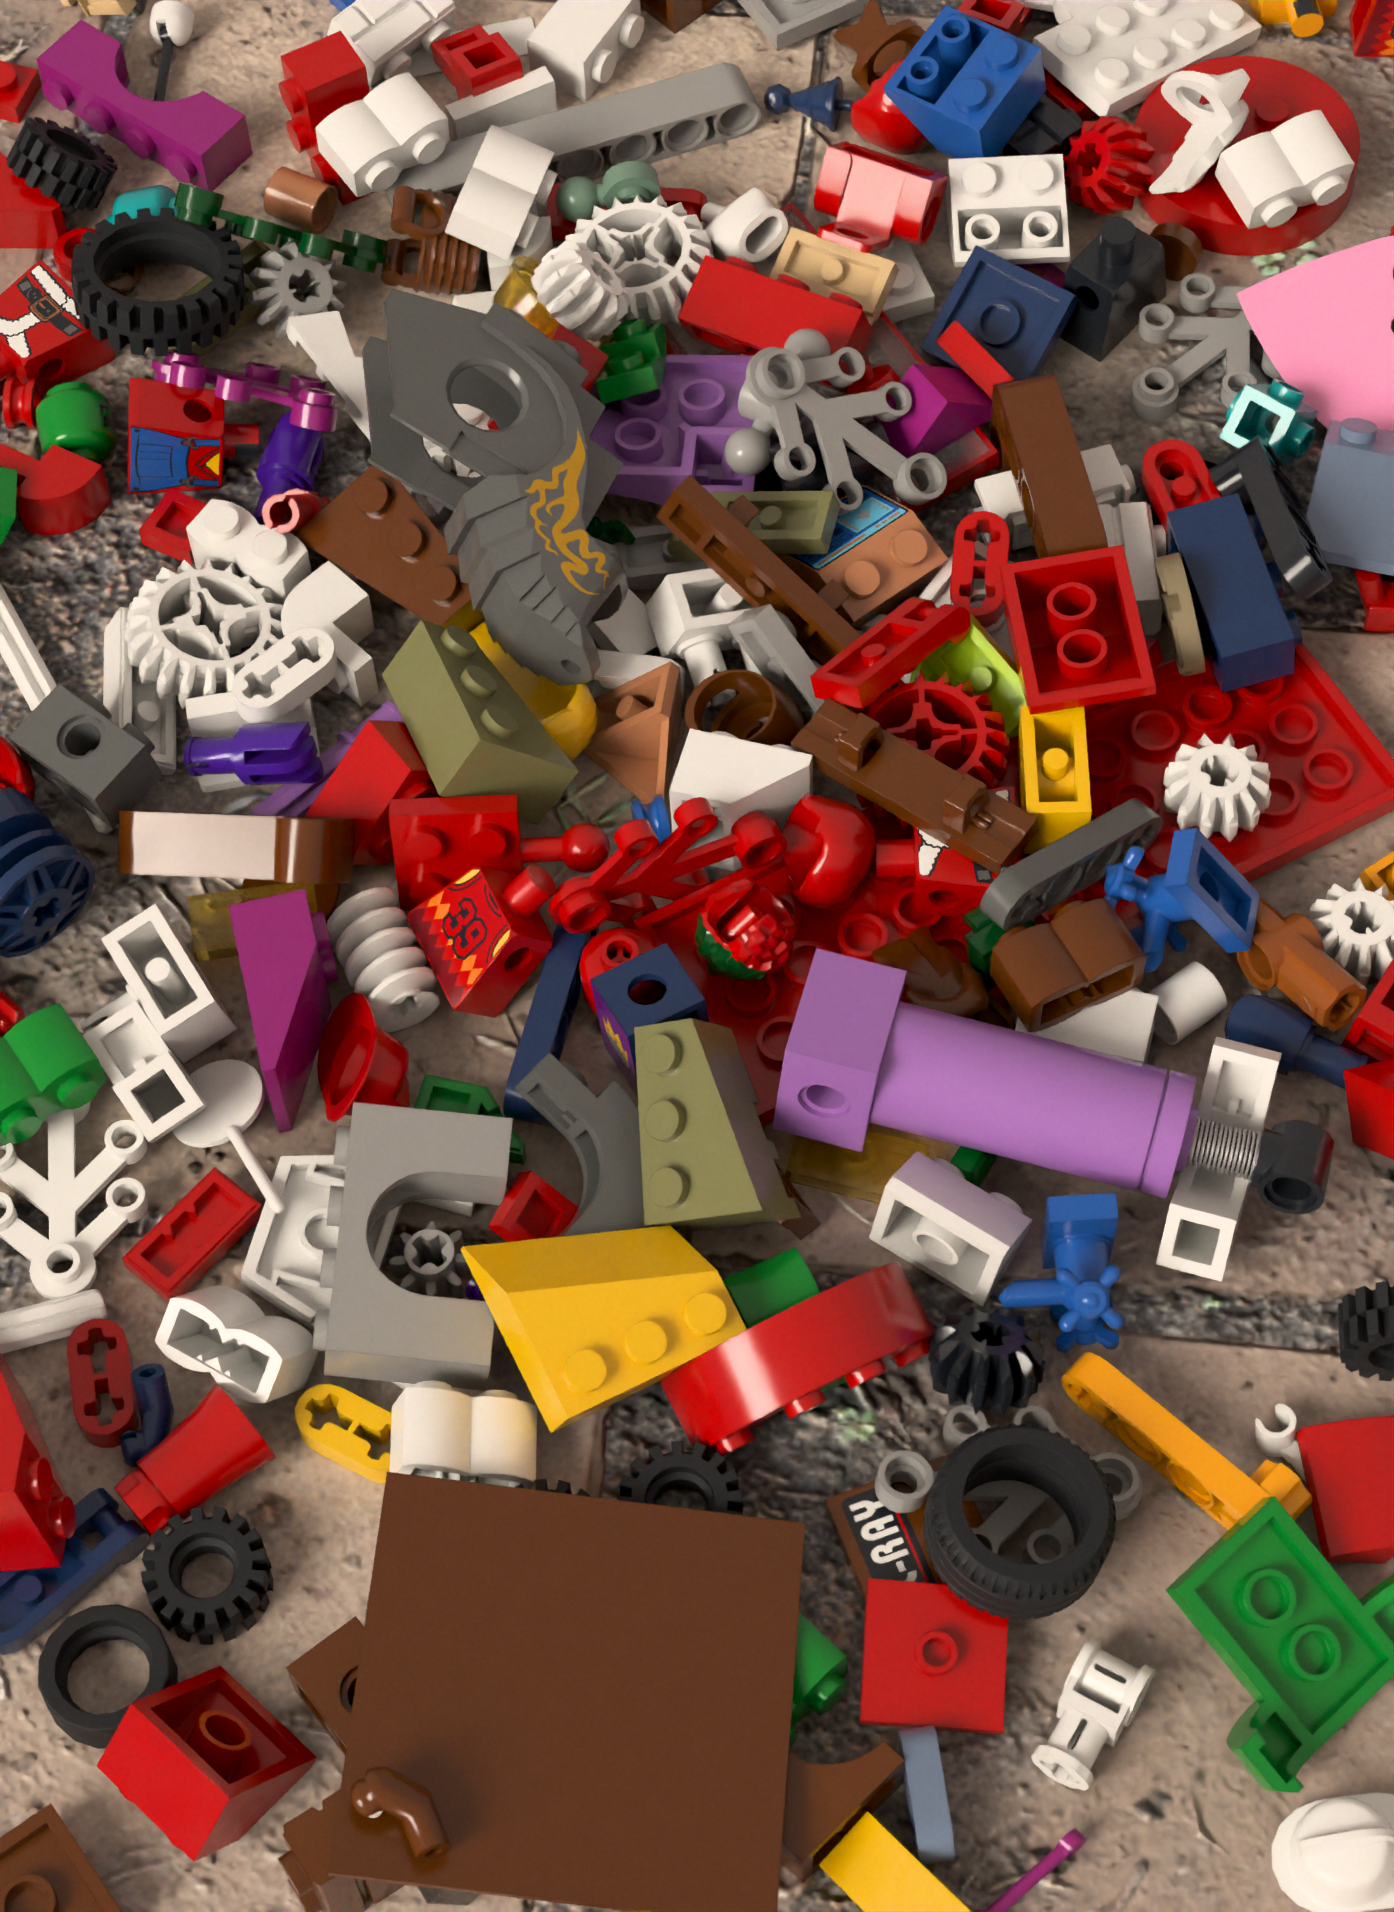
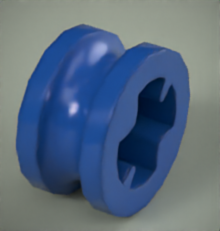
M662 795L653 796V801L647 805L641 804L639 799L630 802L632 819L648 820L658 838L659 846L671 835L667 810Z

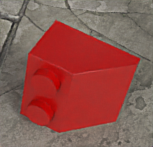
M220 1665L132 1702L96 1767L118 1787L126 1799L133 1802L167 1835L169 1841L175 1847L182 1850L195 1862L238 1841L312 1768L317 1757Z

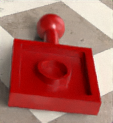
M517 794L390 799L389 824L401 910L414 909L476 866L484 865L519 875L524 870V863L564 862L567 867L575 872L591 873L607 861L610 853V843L607 835L601 828L591 823L573 825L566 830L563 836L521 838Z

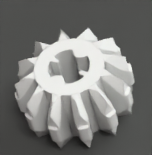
M566 240L558 248L554 247L541 259L542 263L534 270L535 274L531 278L533 288L538 293V301L549 311V317L555 318L561 325L585 341L590 340L593 342H597L603 335H609L621 324L620 320L628 313V306L631 304L630 297L624 290V281L616 276L613 266L608 265L601 258L599 252H592L585 243Z
M1204 733L1201 739L1198 740L1197 748L1185 744L1181 745L1180 749L1176 752L1175 762H1169V767H1166L1163 784L1166 786L1164 796L1166 812L1178 814L1177 823L1180 830L1197 826L1207 839L1212 835V831H1220L1229 842L1237 835L1238 828L1253 831L1254 827L1258 824L1260 813H1264L1265 809L1269 807L1271 798L1268 763L1256 761L1257 753L1255 752L1254 744L1236 749L1231 733L1222 741V744H1214Z
M1359 877L1352 884L1351 892L1334 883L1331 889L1327 891L1326 899H1316L1315 903L1312 904L1308 919L1315 925L1321 936L1324 952L1363 986H1366L1369 976L1380 981L1388 966L1394 960V900H1387L1389 891L1386 883L1376 889L1375 892L1367 891Z

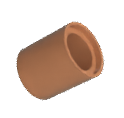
M281 167L273 174L264 195V210L268 215L315 234H320L326 230L335 215L338 204V191L335 186L287 167Z

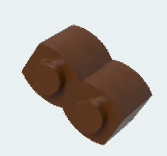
M1107 898L1088 902L1077 900L1061 908L1050 923L1032 927L1021 925L1003 934L997 941L996 946L992 948L989 973L1028 1032H1036L1067 1020L1085 1007L1107 1002L1137 986L1143 979L1146 955Z

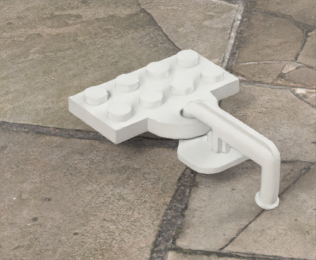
M1015 0L1025 4V7L1054 12L1059 25L1035 36L1032 44L1040 47L1042 50L1043 67L1100 117L1115 116L1145 101L1156 86L1166 80L1172 73L1205 60L1232 56L1255 44L1262 25L1232 0Z

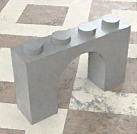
M353 1102L351 1126L338 1125L333 1165L346 1166L344 1187L331 1185L327 1213V1226L339 1227L337 1248H323L319 1287L332 1288L330 1310H316L312 1350L325 1351L324 1375L410 1384L422 1381H441L449 1384L452 1388L486 1391L491 1364L495 1320L486 1301L427 1296L399 1287L390 1281L376 1266L370 1254L367 1240L371 1231L383 1216L394 1208L411 1201L440 1199L500 1205L504 1199L507 1183L513 1118Z

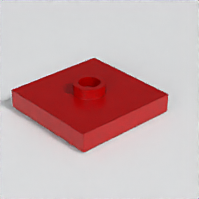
M868 1578L866 1583L858 1724L899 1728L934 1725L937 1731L1001 1735L1004 1723L1008 1617L1002 1619L999 1616H991L985 1610L980 1612L977 1608L967 1605V1601L964 1598L960 1600L954 1592L948 1589V1584Z

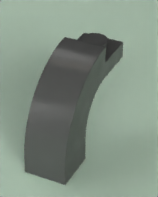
M549 1052L526 1074L514 1089L564 1135L574 1148L581 1164L584 1185L581 1203L573 1219L557 1237L648 1228L644 1224L639 1111L636 1105L615 1080L595 1096L587 1088V1081L577 1068L566 1061H558Z

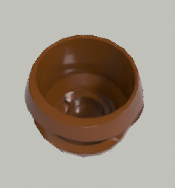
M726 670L704 679L693 690L685 707V722L688 732L690 728L703 731L702 715L709 701L726 689H735L740 692L739 695L720 710L714 718L709 733L723 731L736 736L738 739L769 746L775 744L791 746V741L804 727V716L799 704L781 685L749 670Z

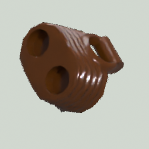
M399 186L394 190L390 227L394 232L407 234L412 238L405 240L392 238L387 240L388 246L385 255L390 257L389 265L382 264L381 280L383 283L389 286L400 285L405 288H413L416 293L425 291L427 294L430 292H435L437 295L446 293L448 296L451 294L463 295L474 293L481 248L445 233L458 199L457 196H453L451 192L444 194L441 190L436 192L431 188L424 190L413 189L409 186ZM416 203L423 205L420 226L414 223ZM420 252L417 273H404L406 253Z

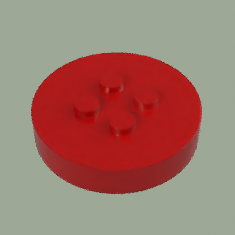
M1255 56L1219 57L1195 63L1179 70L1221 75L1234 70L1244 69L1251 78L1239 99H1243L1247 103L1249 108L1248 117L1240 132L1227 148L1250 136L1271 132L1279 125L1298 115L1321 110L1355 165L1347 189L1339 198L1322 206L1313 203L1297 207L1296 213L1288 221L1273 228L1267 227L1266 224L1252 229L1246 227L1215 177L1218 160L1207 170L1203 179L1191 190L1179 193L1152 194L1149 191V187L1172 163L1174 154L1184 143V137L1192 126L1187 119L1181 116L1164 99L1161 94V86L1166 81L1164 80L1145 99L1135 121V125L1147 132L1146 142L1148 145L1156 150L1148 162V166L1155 174L1146 177L1143 184L1146 195L1137 196L1144 210L1158 225L1171 222L1187 227L1199 238L1202 248L1210 252L1235 256H1260L1284 252L1308 243L1323 234L1339 219L1352 196L1360 154V136L1352 111L1343 98L1330 85L1316 75L1290 63ZM1203 95L1199 101L1202 105L1210 103Z

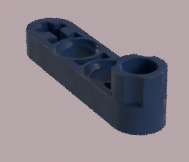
M556 925L552 948L547 954L506 1084L503 1103L505 1118H513L555 1128L514 1087L549 1052L560 1061L582 990L579 972L582 950L590 939L598 934L600 926L585 933L571 934L565 930L563 925Z

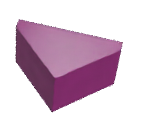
M912 364L900 381L911 394L912 405L908 413L892 422H884L877 417L875 418L877 422H881L885 429L890 446L908 459L922 452L934 455L990 420L992 400L964 370ZM890 396L887 400V404L892 409L896 410V402L894 398Z

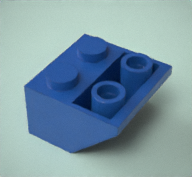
M945 5L885 84L884 91L887 97L937 150L956 159L997 157L1046 91L1042 50L1034 44Z

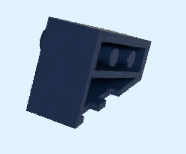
M1238 493L1167 512L1168 555L1179 552L1182 559L1198 628L1202 636L1203 654L1222 693L1294 674L1295 648L1303 645L1302 632L1294 610L1284 612L1279 598H1282L1284 595L1283 584L1276 563L1274 561L1265 563L1261 550L1265 548V543L1257 515H1246Z

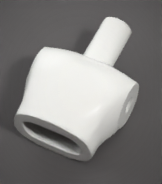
M754 187L731 202L727 207L709 202L702 207L700 212L702 222L708 225L705 230L712 242V254L722 261H725L728 256L737 257L747 262L764 260L777 250L788 232V222L783 211L777 209L763 192Z

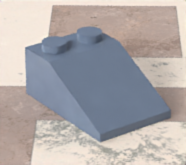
M1347 418L1342 422L1331 420L1324 441L1306 516L1326 563L1394 576V432L1378 429L1374 423L1365 419Z

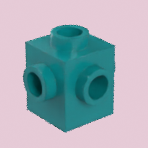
M1274 379L1271 385L1246 384L1244 389L1235 396L1230 404L1226 415L1227 422L1219 438L1239 449L1257 435H1261L1276 451L1284 464H1292L1294 458L1300 459L1306 453L1314 439L1316 429L1311 425L1318 411L1302 402L1306 395L1303 391L1279 379ZM1278 415L1280 419L1275 429H1273V419Z

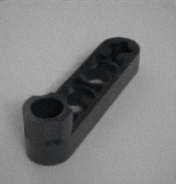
M1261 435L1254 437L1209 470L1212 482L1223 497L1238 493L1244 510L1253 504L1280 571L1300 597L1307 600L1332 583L1331 573L1291 477L1276 451Z

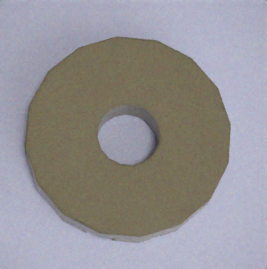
M1178 552L1157 557V561H1155L1156 578L1164 617L1167 619L1171 639L1174 642L1171 643L1179 674L1186 677L1206 672L1197 619L1180 554Z

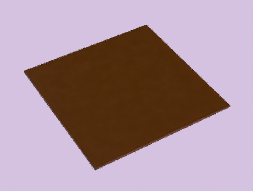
M387 1472L328 1876L630 1912H777L805 1523ZM389 1767L424 1786L433 1798L451 1843V1848L438 1858L418 1862L400 1819L385 1810L377 1818L361 1816L356 1811L350 1798V1791L354 1782L365 1778V1773L368 1769Z

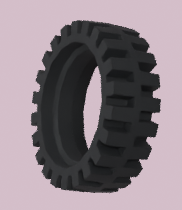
M150 208L137 209V218L132 219L127 212L115 215V225L106 219L95 224V233L88 230L81 237V244H76L73 250V259H71L72 292L76 315H79L80 323L85 330L91 328L92 336L102 342L108 338L109 347L121 351L128 343L130 344L131 354L144 356L147 347L154 348L155 357L168 356V347H176L179 354L192 352V342H196L203 349L213 344V335L222 339L229 333L230 325L235 326L240 319V311H243L245 293L243 258L240 246L236 240L232 241L231 233L226 228L222 227L217 230L216 221L212 220L211 227L209 228L177 219V217H174V208H161L159 216H152ZM171 262L191 266L210 276L213 280L197 293L176 300L144 301L125 297L104 285V282L121 270L142 263Z

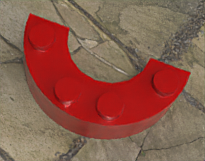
M892 1262L829 1288L743 1331L678 1368L665 1377L660 1384L692 1448H694L696 1442L707 1446V1450L714 1448L715 1452L724 1457L755 1441L756 1439L751 1428L778 1412L785 1410L789 1420L826 1402L827 1400L821 1391L822 1389L843 1379L846 1380L850 1389H853L888 1371L884 1362L894 1358L900 1369L928 1355L930 1339L935 1337V1330L900 1262Z

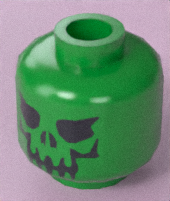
M66 382L50 388L46 397L37 405L35 419L43 456L51 445L54 444L101 465L100 460L108 457L114 451L117 437L110 402L104 394L93 390L89 384L84 382Z

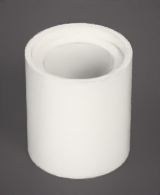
M1191 962L1147 993L1159 996L1154 1033L1169 1045H1176L1227 1008L1226 995L1220 983L1205 966L1198 962Z

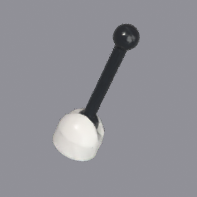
M160 1L151 10L150 33L154 41L162 46L153 101H165L173 47L185 45L193 31L194 13L187 5L178 1Z

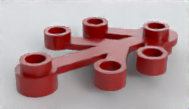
M704 797L693 798L684 802L675 810L673 818L678 828L659 846L658 838L648 820L635 819L622 825L614 835V840L619 849L590 877L576 876L563 882L557 888L555 896L550 901L548 910L553 921L563 925L565 930L571 934L591 931L606 920L619 922L625 928L634 929V920L657 910L651 896L676 901L713 883L703 867L733 856H737L741 865L747 869H758L767 866L784 853L787 848V841L773 818L766 817L763 812L756 811L740 817L732 825V835L686 851L698 838L710 833L718 823V818L709 801ZM645 858L633 871L624 874L637 860Z

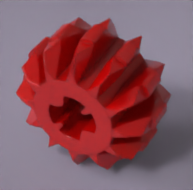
M1101 116L1098 121H1084L1081 135L1069 137L1072 149L1069 155L1063 157V162L1068 166L1067 171L1064 173L1065 186L1069 189L1068 199L1074 201L1076 205L1087 208L1090 212L1102 216L1107 214L1114 216L1117 211L1121 212L1122 210L1131 211L1134 204V196L1146 195L1143 185L1146 177L1155 174L1148 166V162L1156 150L1146 142L1147 132L1141 130L1139 126L1115 116Z

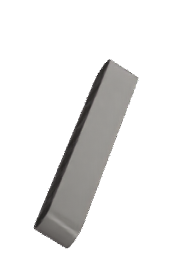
M721 63L499 128L554 152L548 170L558 174L555 183H563L565 180L576 176L585 177L590 180L601 178L611 167L625 161H641L649 164L738 138L755 128L760 121L761 111L741 69L732 63ZM488 131L451 141L446 145L442 154L428 164L420 163L403 169L394 184L385 190L391 207L393 205L394 190L399 186H409L413 189L424 190L431 188L436 192L441 190L444 194L451 192L453 196L458 197ZM416 203L414 223L420 226L423 205Z

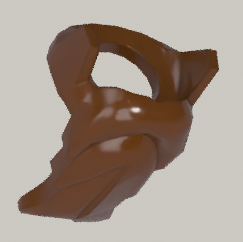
M871 0L865 5L859 23L840 28L834 34V38L840 45L857 53V60L852 69V78L868 94L871 83L876 79H880L892 64L905 59L925 31L915 20L910 18L888 25L881 6L876 0Z
M920 926L914 929L907 939H898L872 951V959L876 963L907 971L903 991L906 993L907 1003L961 1017L974 1014V1020L1015 1030L1016 1024L1014 1019L984 986L981 974L967 962L960 963L948 947L939 946L933 940L928 926Z

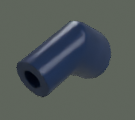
M145 1364L139 1366L131 1373L142 1429L125 1431L120 1437L124 1462L129 1467H138L136 1462L157 1446L171 1431L174 1407L165 1369L160 1364Z

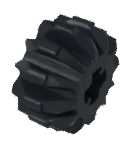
M970 1306L966 1315L957 1313L947 1314L944 1325L936 1328L935 1338L930 1343L928 1360L931 1362L930 1372L933 1378V1390L942 1394H948L949 1405L951 1406L963 1404L972 1406L975 1415L981 1409H992L998 1415L1004 1416L1009 1406L1026 1408L1030 1396L1037 1393L1039 1383H1042L1046 1361L1043 1360L1044 1349L1041 1345V1332L1025 1327L1023 1316L1018 1315L1008 1318L1000 1315L998 1308L992 1313H982L977 1308Z

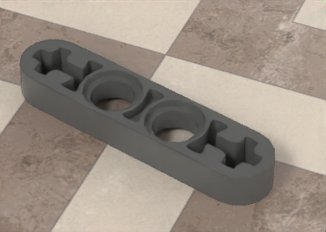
M1137 798L1122 803L1000 873L984 893L980 903V910L1004 931H1009L1014 927L1029 922L1107 876L1105 874L1106 866L1111 863H1123L1130 847L1139 846L1145 852L1161 830L1163 824L1162 817Z

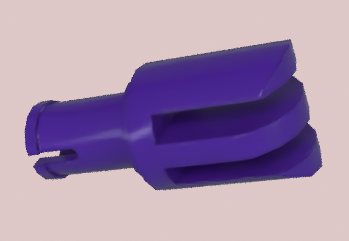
M291 411L281 416L277 427L270 433L256 471L257 480L263 489L252 515L259 525H265L262 509L264 503L271 496L298 488L312 491L324 458L325 442L322 437L324 431L306 429L290 424Z
M309 722L244 724L239 728L234 737H191L187 740L184 748V763H199V765H190L187 768L191 776L236 774L245 785L317 783L323 779L324 774L322 762L317 756L318 750L314 738L310 735L311 728Z

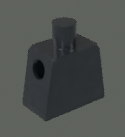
M1115 217L1106 220L1101 226L1100 233L1071 261L1067 268L1063 289L1075 294L1080 301L1059 338L1101 362L1139 324L1141 310L1149 304L1159 303L1166 296L1164 246L1161 242L1138 229L1131 221L1125 218Z

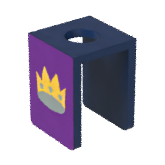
M667 943L590 979L606 1050L638 1097L634 1027L688 1018L709 1022L705 998ZM644 980L659 981L665 985L666 989L664 997L650 1005H641L633 1002L629 997V993L633 986Z

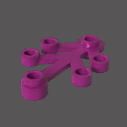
M168 349V356L164 358L152 359L151 368L156 370L155 381L168 382L193 389H204L205 382L214 385V396L236 402H250V397L255 396L292 407L289 423L292 425L317 431H336L340 407L334 404L336 394L325 391L326 381L321 379L292 375L290 386L279 384L281 368L247 362L245 373L211 368L199 364V354L193 352L179 354L177 349Z

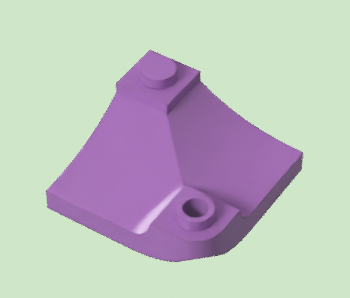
M666 355L664 376L658 389L605 403L606 407L589 438L624 463L607 494L641 499L663 506L674 489L689 475L708 492L759 491V474L744 476L736 473L727 464L724 454L728 438L739 429L750 428L754 422L742 417L738 411V399L741 388L746 380V368L753 356ZM594 382L589 393L601 402L596 383Z

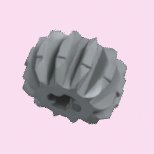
M288 242L283 245L280 254L275 250H269L261 257L263 268H255L250 272L248 279L258 289L248 295L247 303L262 306L264 312L257 318V324L263 326L273 320L276 323V339H284L287 337L288 317L338 310L341 314L345 305L334 295L339 294L345 289L346 282L339 279H331L329 275L336 267V260H327L320 264L317 262L318 257L297 252L298 247L295 242ZM291 283L300 288L301 291L297 293V296H304V300L301 302L292 295L297 289H290L289 285Z

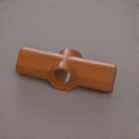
M1260 897L1251 949L1237 952L1238 962L1245 977L1254 987L1262 991H1268L1274 987L1279 988L1322 1027L1327 1026L1332 1032L1348 1025L1356 1012L1364 1006L1367 988L1324 952L1321 936L1315 925L1307 917L1300 913H1292L1284 918Z

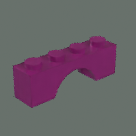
M79 20L37 58L43 82L42 91L54 107L59 110L67 109L85 120L96 132L103 135L107 133L126 144L135 155L142 159L149 158L163 166L182 183H191L198 188L213 191L253 154L246 116L205 91L175 101L148 100L128 91L130 78L122 44L83 20Z

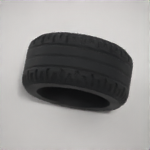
M1015 1423L1009 1424L1007 1427L1004 1424L998 1425L994 1428H987L984 1432H977L959 1444L940 1467L924 1510L923 1534L926 1550L931 1564H934V1569L944 1584L948 1583V1589L954 1592L960 1600L964 1598L967 1601V1605L977 1608L980 1612L985 1610L989 1612L988 1615L999 1616L1002 1619L1011 1617L1012 1620H1029L1032 1617L1039 1619L1050 1616L1055 1612L1058 1613L1079 1600L1098 1576L1109 1554L1115 1536V1502L1109 1482L1103 1478L1104 1473L1102 1469H1099L1097 1462L1094 1459L1091 1460L1089 1458L1090 1454L1087 1451H1083L1080 1445L1071 1443L1070 1438H1064L1058 1432H1055V1434L1049 1432L1050 1429L1039 1428L1037 1425L1028 1427L1027 1424L1016 1425ZM998 1480L1019 1481L1037 1487L1052 1497L1066 1514L1073 1531L1074 1550L1056 1561L1044 1564H1022L1007 1560L988 1549L973 1533L965 1516L963 1497L982 1484Z

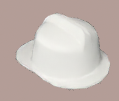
M1374 1792L1317 1800L1296 1808L1280 1824L1272 1843V1869L1281 1889L1298 1906L1312 1912H1366L1394 1908V1794Z

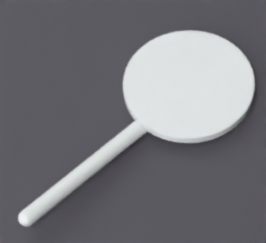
M219 1060L200 1067L191 1073L190 1077L207 1103V1107L173 1129V1134L182 1143L198 1148L218 1146L231 1140L271 1209L275 1213H281L285 1208L284 1202L242 1135V1132L256 1119L264 1103L265 1085L261 1076L253 1066L240 1060Z

